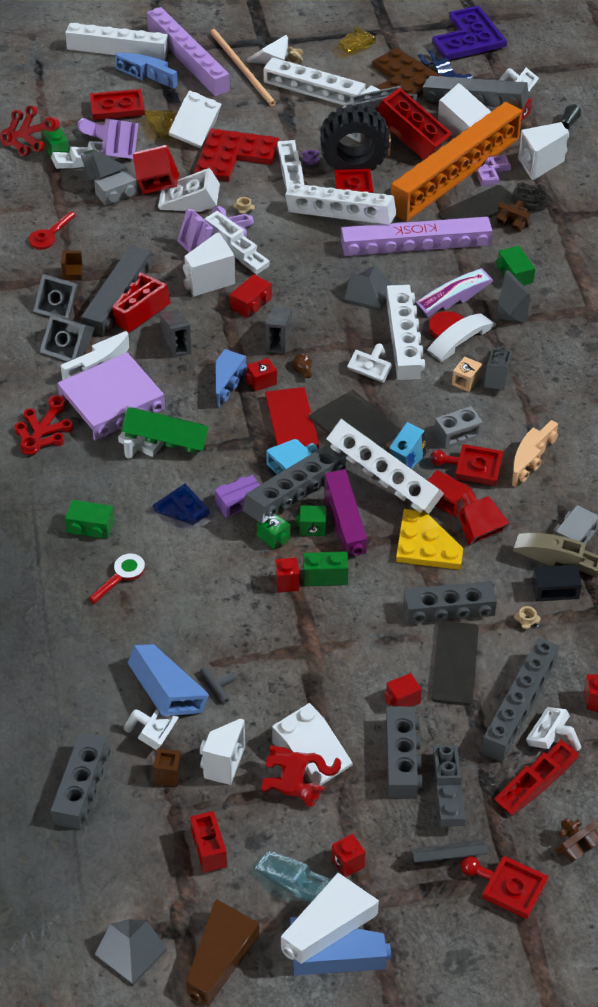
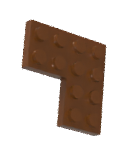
M398 48L372 61V67L391 78L376 86L380 90L401 86L404 92L417 94L418 98L424 94L423 86L429 76H441Z

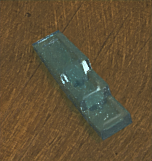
M270 850L267 851L255 867L258 873L308 903H311L331 881L330 878L311 872L307 864Z

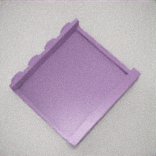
M128 352L57 383L59 395L65 401L68 400L93 431L94 440L105 437L122 428L126 406L155 413L165 409L163 392Z

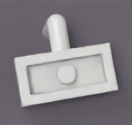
M509 68L499 80L507 81L511 77L515 82H527L528 91H530L539 78L527 68L524 69L520 76Z
M378 343L371 355L355 350L347 367L351 371L384 383L392 368V364L379 359V357L385 358L386 352L383 345Z
M125 432L118 436V441L124 444L125 457L128 459L132 458L137 451L154 457L164 445V442L159 440L157 444L146 442V437L138 435L137 439L125 436Z
M547 707L526 738L529 746L549 749L558 734L567 735L572 749L575 751L581 749V744L574 728L564 726L570 717L566 709Z
M158 709L155 710L152 717L139 710H134L123 728L126 732L130 733L138 721L146 725L138 739L157 750L179 717L176 715L162 716Z

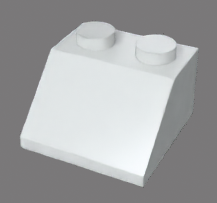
M238 719L209 733L206 741H202L200 754L203 757L200 767L203 768L205 779L229 785L232 784L245 749V720Z

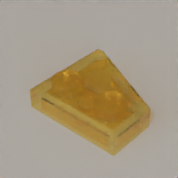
M355 27L353 34L348 33L339 42V48L348 54H352L357 50L368 48L370 45L375 44L376 37L359 27Z
M145 110V118L157 138L175 139L169 136L168 133L178 114L177 111Z

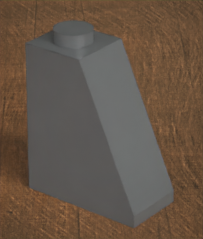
M272 307L266 320V353L285 355L292 325L291 308Z
M178 309L159 313L160 329L172 358L191 354L190 324Z

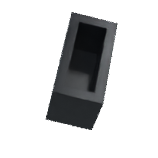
M577 565L534 567L532 585L536 602L580 598L582 583Z

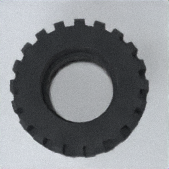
M352 104L346 105L345 108L340 107L336 109L337 112H331L328 118L324 120L320 130L322 156L330 167L333 166L334 170L370 169L373 171L377 168V165H381L384 162V158L387 157L388 149L390 148L388 127L384 117L378 111H373L371 107L366 106L365 108L360 104H357V106H352ZM352 133L365 134L370 138L365 144L356 147L346 146L339 142L344 136Z

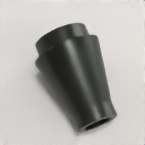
M570 104L565 108L561 121L565 129H569L581 117L580 107L576 104Z

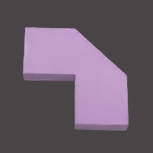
M506 155L488 157L485 164L477 170L476 176L481 186L499 184V177L496 172L511 170V164Z

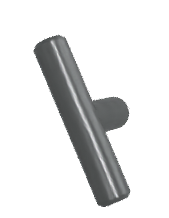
M203 667L200 670V674L223 704L227 703L230 698L222 686L235 681V674L230 672L215 679L207 667Z

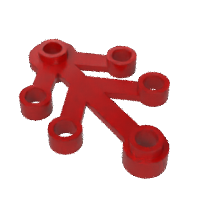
M29 105L25 109L26 117L20 129L15 131L19 121L23 119V112L13 110L11 113L12 121L8 129L2 130L0 141L4 146L13 145L18 149L21 156H28L31 153L30 147L23 145L17 140V138L22 137L32 145L34 151L42 152L45 149L44 142L38 141L30 134L43 130L55 132L59 129V120L55 117H47L43 123L30 126L38 111L35 106Z
M55 395L49 398V411L40 424L34 409L29 408L24 411V419L30 423L34 431L32 436H29L26 423L18 422L15 424V433L22 439L20 451L23 454L33 455L41 447L50 444L54 446H62L64 444V435L54 432L60 430L65 433L71 432L73 430V422L70 419H64L59 423L50 425L56 414L62 413L65 409V400L62 396ZM54 433L51 437L41 439L44 435Z

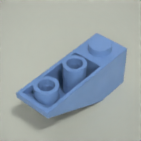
M224 349L216 360L217 408H220L223 402L228 400L231 391L236 389L241 377L247 373L246 356Z

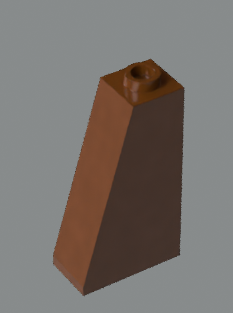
M218 899L213 904L186 981L189 997L197 1003L202 1002L207 1006L212 1003L259 937V923Z

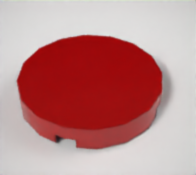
M451 311L436 313L429 321V333L437 339L445 330L464 317Z

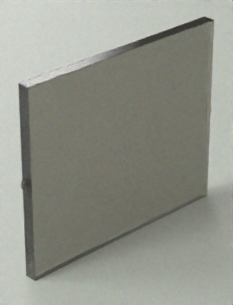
M354 390L329 402L308 416L328 435H330L342 419L380 447L396 438L401 431L397 425ZM352 440L348 443V449L354 447L355 440Z

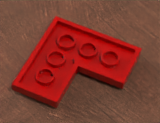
M211 128L194 173L210 168L218 181L229 182L237 160L272 165L278 149L277 142L279 138Z

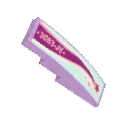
M481 268L443 284L416 301V304L429 317L440 308L446 311L459 300L463 304L492 283L493 279Z

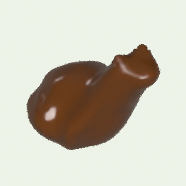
M297 354L292 361V367L295 371L300 372L304 378L309 379L312 377V360L306 354Z

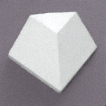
M287 35L246 59L247 62L267 64L272 57L286 60L288 55Z

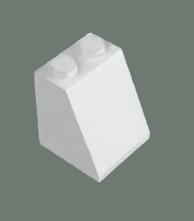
M458 83L439 100L438 121L452 133V136L457 137L491 111Z
M562 122L521 130L518 159L531 180L540 177L564 162L565 154L567 153L569 131L565 129Z
M220 233L214 234L185 255L183 271L186 277L184 279L186 290H189L194 297L235 284V255Z

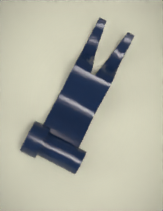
M432 50L428 51L433 60L431 63L422 54H418V57L425 66L433 64L438 74L443 77L473 79L471 74L462 75L455 73L447 58L437 59Z

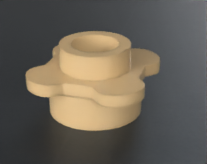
M288 47V62L294 64L302 63L303 51Z
M240 197L233 204V207L240 214H245L255 209V206L251 204V199L248 197Z
M530 606L522 607L519 613L516 612L514 614V619L519 621L524 629H529L531 625L538 624L541 620L536 610Z

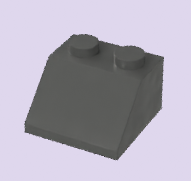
M51 314L40 352L68 362L81 357L89 347L95 327Z

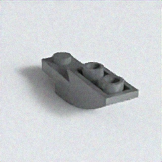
M457 745L433 746L435 789L440 825L465 826Z

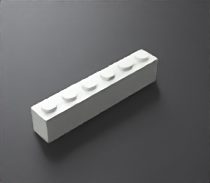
M70 23L65 32L68 50L111 55L116 53H134L151 56L165 61L168 54V34L159 32L153 33L143 30L136 31L79 23Z

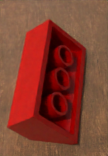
M398 88L383 99L376 109L384 117L388 129L423 160L439 150L452 135L446 127L401 88Z

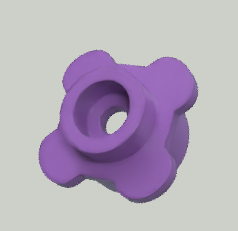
M307 150L302 152L304 156L302 161L306 165L314 166L320 161L318 157L319 151Z

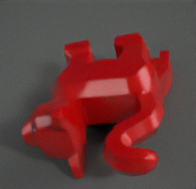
M270 746V755L267 756L266 767L280 766L282 767V773L280 778H264L261 790L262 792H269L271 789H275L287 796L299 797L305 806L313 807L319 799L321 791H325V787L316 783H303L308 764L315 763L319 772L326 776H333L341 769V760L335 758L332 766H327L325 760L319 754L293 752L285 747Z

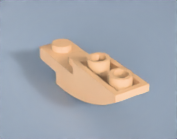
M551 420L540 431L532 428L526 434L515 455L512 475L513 487L516 488L521 482H525L529 474L540 467L541 455L550 443L553 444L558 437V423Z

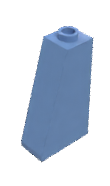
M154 644L134 645L128 664L162 716L203 712L209 694Z
M290 917V926L298 917ZM355 929L302 964L293 959L294 976L386 969L387 959H391L390 943H385L384 933Z

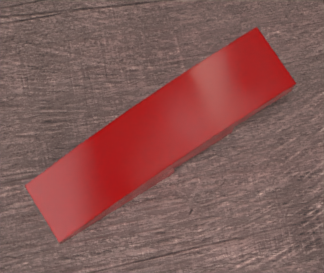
M561 739L547 754L544 752L530 767L526 765L494 798V801L513 816L555 782L579 758V753Z

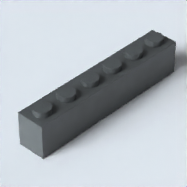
M429 76L423 86L425 102L439 103V100L458 83L484 106L498 107L507 102L519 109H523L529 99L527 82Z
M130 245L81 316L82 324L95 327L93 334L104 337L108 330L112 329L115 321L112 306L123 293H127L130 290V284L138 280L140 272L146 275L148 270L152 269L153 259H151L150 250Z

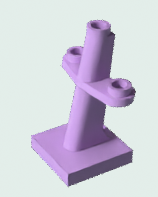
M85 118L78 121L77 127L82 133L103 140L102 154L133 159V152L136 149L138 123L105 119V124L101 125Z
M221 206L213 208L212 214L218 211L227 217L225 209ZM186 209L177 241L190 253L214 235L212 232L213 228L193 209ZM247 214L227 217L244 230L245 237L247 236L245 228L252 226L254 223L253 217Z

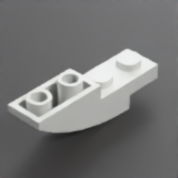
M122 332L92 345V352L62 364V380L126 353L129 349L128 332Z

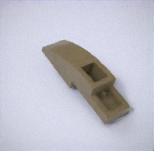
M544 533L518 534L513 548L514 552L549 566H554L555 562L564 565H577L579 571L596 578L598 576V555L586 551V543Z

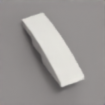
M295 140L278 141L277 148L286 191H288L292 184L304 185L301 161H299Z
M89 141L88 147H71L69 153L52 152L51 159L56 169L85 167L81 158L82 152L94 149L102 153L103 142ZM107 156V157H109V158H111V159H113V160L122 158V157Z
M218 211L204 219L213 228V234L220 233L235 257L257 275L269 267L270 261L256 251L257 245L244 236V230Z

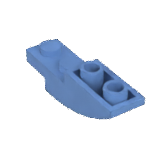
M115 54L116 69L141 80L148 77L172 89L178 86L177 71L168 68V62L141 54Z

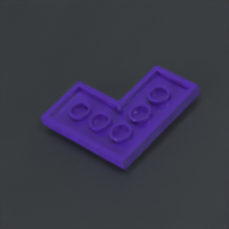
M480 6L449 12L450 20L459 31L432 37V43L443 58L448 60L507 47V40Z

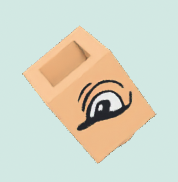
M464 357L453 370L452 385L470 392L481 378L482 364Z

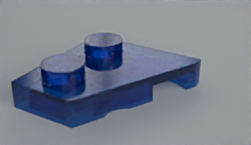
M186 483L152 505L155 512L191 525L196 524L210 514L209 508Z

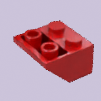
M167 145L133 152L136 178L143 194L177 187L179 172Z

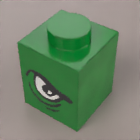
M300 506V514H296V527H300V536H325L326 506Z
M276 514L272 519H268L264 523L257 521V536L275 550L289 541L290 524Z

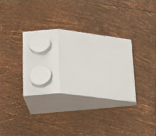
M189 90L168 135L201 149L217 120L222 104Z
M210 168L178 179L177 187L161 190L158 208L160 210L174 211L193 209L197 212L206 209L210 210L217 206L220 183Z
M310 703L272 726V743L275 746L285 747L293 752L319 754L323 757L327 766H332L335 758L341 760V769L333 776L322 774L315 763H309L304 778L309 783H316L321 786L353 764L325 719Z

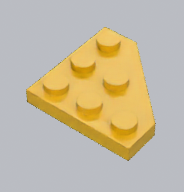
M404 509L396 562L461 570L463 547L425 511L420 513L417 510Z

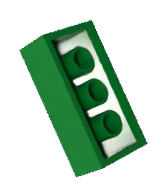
M126 406L121 431L125 432V436L137 439L138 435L146 437V442L157 444L159 440L166 442L165 446L177 449L178 445L186 447L185 451L197 453L198 450L203 451L209 427L204 424Z

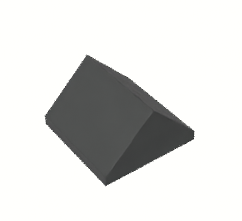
M94 149L82 152L81 154L89 180L101 178L125 168V165Z

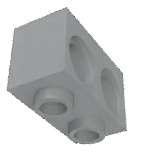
M472 406L435 418L434 433L446 449L481 437L483 421Z

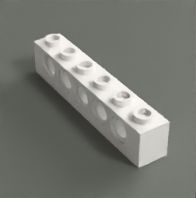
M273 57L264 67V83L344 106L350 102L351 96L361 94L365 91L366 87L365 83Z
M292 184L285 194L288 212L387 225L391 224L396 215L395 201L392 195Z
M410 285L387 286L386 302L397 380L421 379V371H425V360L421 359L423 357V347L419 345L421 343V334L417 332L419 330V320L415 319L417 317L416 305L413 306L415 304V294L411 293Z
M342 419L327 437V440L332 443L330 448L339 454L342 451L348 455L346 459L355 466L357 463L361 464L363 472L371 478L373 475L379 477L378 483L387 489L390 486L394 488L396 496L403 501L406 498L412 501L411 507L420 513L424 510L429 514L444 494ZM352 440H355L354 447L348 449V443ZM371 452L370 459L364 461L365 453ZM387 463L386 471L380 472V466ZM404 475L403 482L396 484V478ZM420 487V493L417 496H412L413 489Z

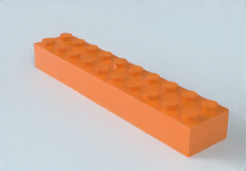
M504 102L435 153L429 155L424 161L418 163L403 176L393 181L391 184V195L394 196L395 216L406 222L483 166L488 157L497 156L516 142L520 136L522 110Z

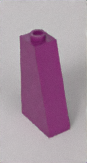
M346 469L325 473L324 503L343 551L347 552L348 557L367 553V537Z

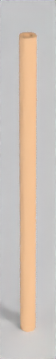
M212 29L210 34L266 102L270 106H274L275 100L215 29Z

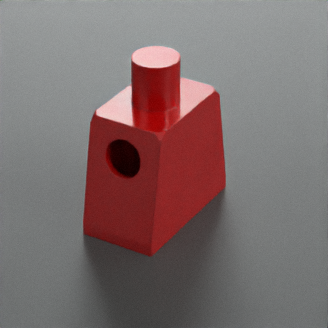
M469 491L462 496L465 506L458 513V517L469 546L503 532L508 526L509 521L490 497L487 496L477 500L473 491Z

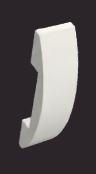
M483 314L465 317L445 330L430 345L427 353L442 362L455 353V347L477 333L485 334L494 328L496 323Z

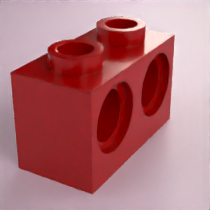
M214 811L190 816L191 835L203 873L226 868L227 851Z

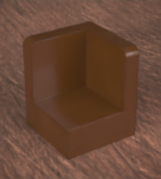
M62 250L61 268L64 280H82L83 261L81 251Z
M157 748L153 766L154 784L178 786L181 751Z

